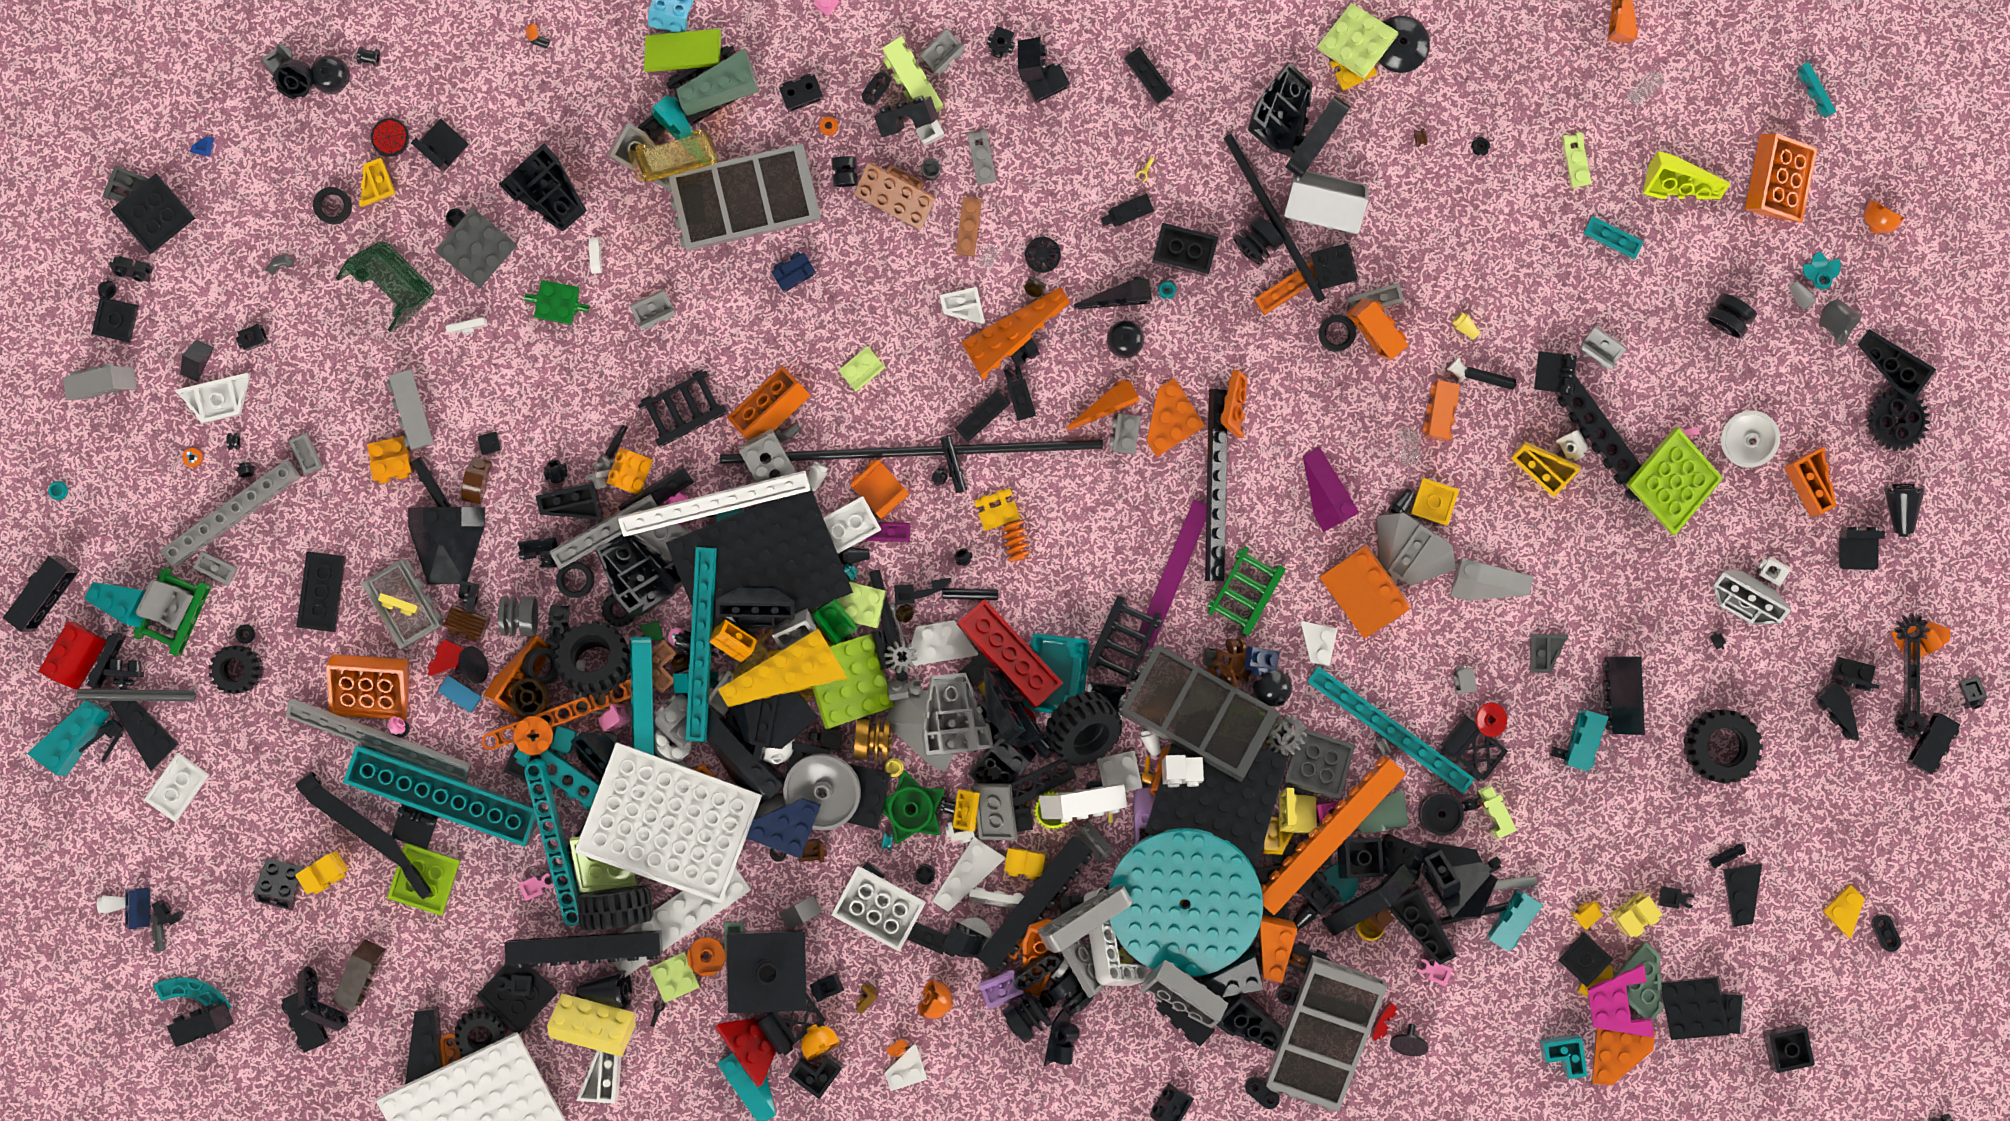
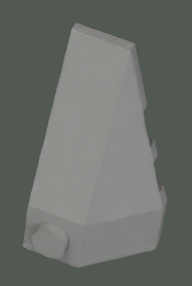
M628 122L615 138L606 157L667 189L665 180H669L668 174L679 172L676 166L661 152L659 147L652 142L644 131ZM685 177L676 179V181L678 182V190L684 182Z
M1462 558L1458 560L1450 596L1468 601L1527 596L1530 594L1533 576Z

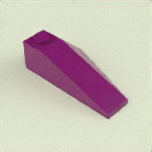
M1318 447L1304 455L1303 462L1313 514L1322 531L1325 532L1358 514L1359 511L1321 448Z

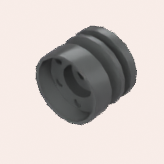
M508 596L501 597L497 613L501 636H507L508 633H510V636H515L518 628L521 636L536 635L538 628V602L535 596H522L519 605L516 596H511L510 600Z

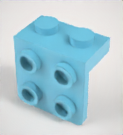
M652 0L648 10V26L673 33L686 32L687 18L694 0Z

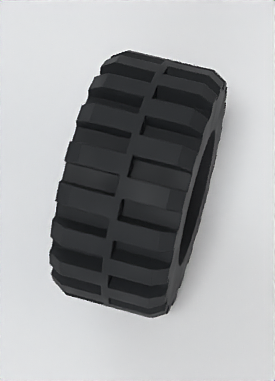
M587 621L582 622V625L579 627L576 625L571 627L572 631L569 633L566 631L562 635L564 639L558 641V649L554 653L556 658L554 661L555 667L565 686L576 695L581 693L582 697L589 698V695H592L593 698H599L600 694L607 696L610 694L609 691L613 689L616 691L620 688L619 684L626 681L627 677L625 674H630V650L623 635L615 627H610L605 622L600 625L599 621H592V624H588ZM593 647H602L610 651L607 663L599 670L584 672L576 668L577 660L584 651Z
M1097 692L1077 693L1074 697H1068L1064 703L1061 702L1058 708L1052 711L1051 717L1047 720L1046 739L1064 763L1084 766L1089 762H1096L1099 758L1102 759L1108 751L1110 752L1113 749V745L1119 741L1118 736H1121L1122 720L1110 701L1102 694Z
M1715 709L1711 710V712H1704L1700 718H1695L1692 721L1694 724L1692 727H1688L1686 732L1689 734L1688 737H1684L1683 743H1686V748H1684V754L1688 755L1686 760L1689 765L1693 766L1692 769L1695 773L1713 782L1730 784V782L1736 783L1741 781V778H1747L1750 776L1749 772L1751 770H1756L1758 767L1756 762L1757 760L1761 761L1762 758L1759 752L1763 750V744H1760L1759 739H1762L1761 733L1756 731L1758 727L1755 723L1750 722V718L1736 711ZM1720 728L1732 730L1739 740L1738 754L1728 764L1715 763L1708 754V740L1712 733Z
M643 885L592 891L581 894L576 900L579 926L583 930H603L633 926L648 922L653 917L651 891L647 886Z

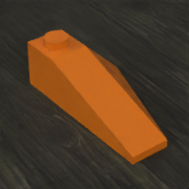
M1612 0L1607 41L1630 44L1638 35L1632 0Z
M1123 379L1114 383L1115 387H1112L1066 427L1067 432L1137 404L1140 399L1131 381L1126 382Z
M537 635L533 636L503 668L483 694L492 703L519 719H522L523 716L512 708L510 690L518 680L526 678L522 670L525 655L530 650L538 647L549 649V644L545 643ZM546 655L537 656L533 662V672L537 677L540 669L544 666Z
M1045 919L1028 926L1023 938V967L1048 951L1038 934V930L1051 922V919ZM1035 967L1032 969V971L1038 973L1041 972L1042 969L1039 967ZM1050 973L1029 988L1023 990V992L1029 991L1031 994L1041 996Z

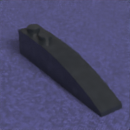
M708 704V743L731 779L738 786L761 794L762 797L759 805L763 804L784 786L786 778L770 763L762 760H753L755 748L748 742H745L743 737Z

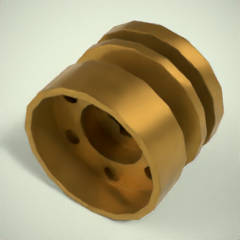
M857 719L854 759L867 760L869 752L873 751L874 760H878L879 752H882V761H887L892 747L890 721H885L884 729H881V720H877L875 728H871L870 719Z

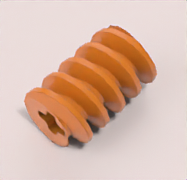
M1024 520L1004 524L1006 526L1001 529V531L1007 532L1003 539L1009 540L1004 544L1005 547H1010L1006 551V554L1012 555L1007 559L1009 562L1029 559L1026 555L1030 553V550H1024L1029 543L1023 542L1027 535H1021L1026 530L1020 527Z

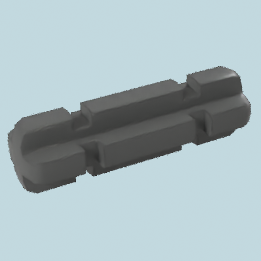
M152 914L150 915V921L153 923L151 930L153 941H155V944H153L154 951H164L166 946L165 942H163L165 939L163 925L157 915Z

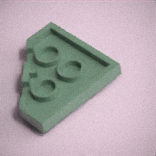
M1643 941L1612 978L1620 975L1623 971L1636 968V965L1644 964L1646 983L1626 985L1628 1003L1643 1019L1651 1018L1653 1021L1663 1010L1660 990H1662L1661 974L1659 973L1660 954L1647 942Z

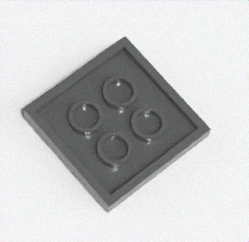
M471 207L434 251L477 287L481 288L517 244Z
M1306 729L1303 732L1307 734V737L1302 738L1305 744H1300L1301 750L1295 749L1294 755H1291L1284 783L1339 801L1355 745Z

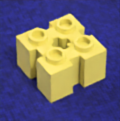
M1639 892L1609 915L1622 933L1632 938L1633 936L1638 937L1644 932L1643 927L1647 924L1650 926L1656 924L1660 920L1659 917L1663 914L1648 895Z

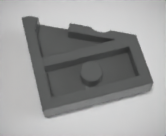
M1530 634V673H1551L1555 661L1559 657L1569 635Z

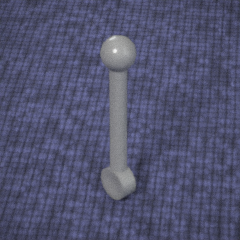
M891 603L889 606L894 616L900 641H905L900 623L896 619L897 606L895 603Z

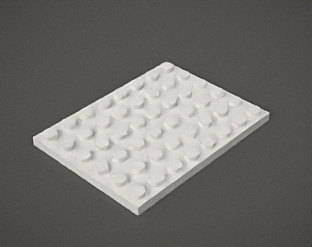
M616 742L574 852L721 904L762 795Z
M518 1032L376 1099V1103L387 1121H566Z

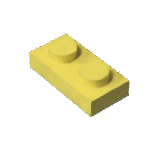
M380 593L378 601L382 602L381 606L391 610L393 607L401 609L400 613L411 616L412 613L417 615L418 606Z

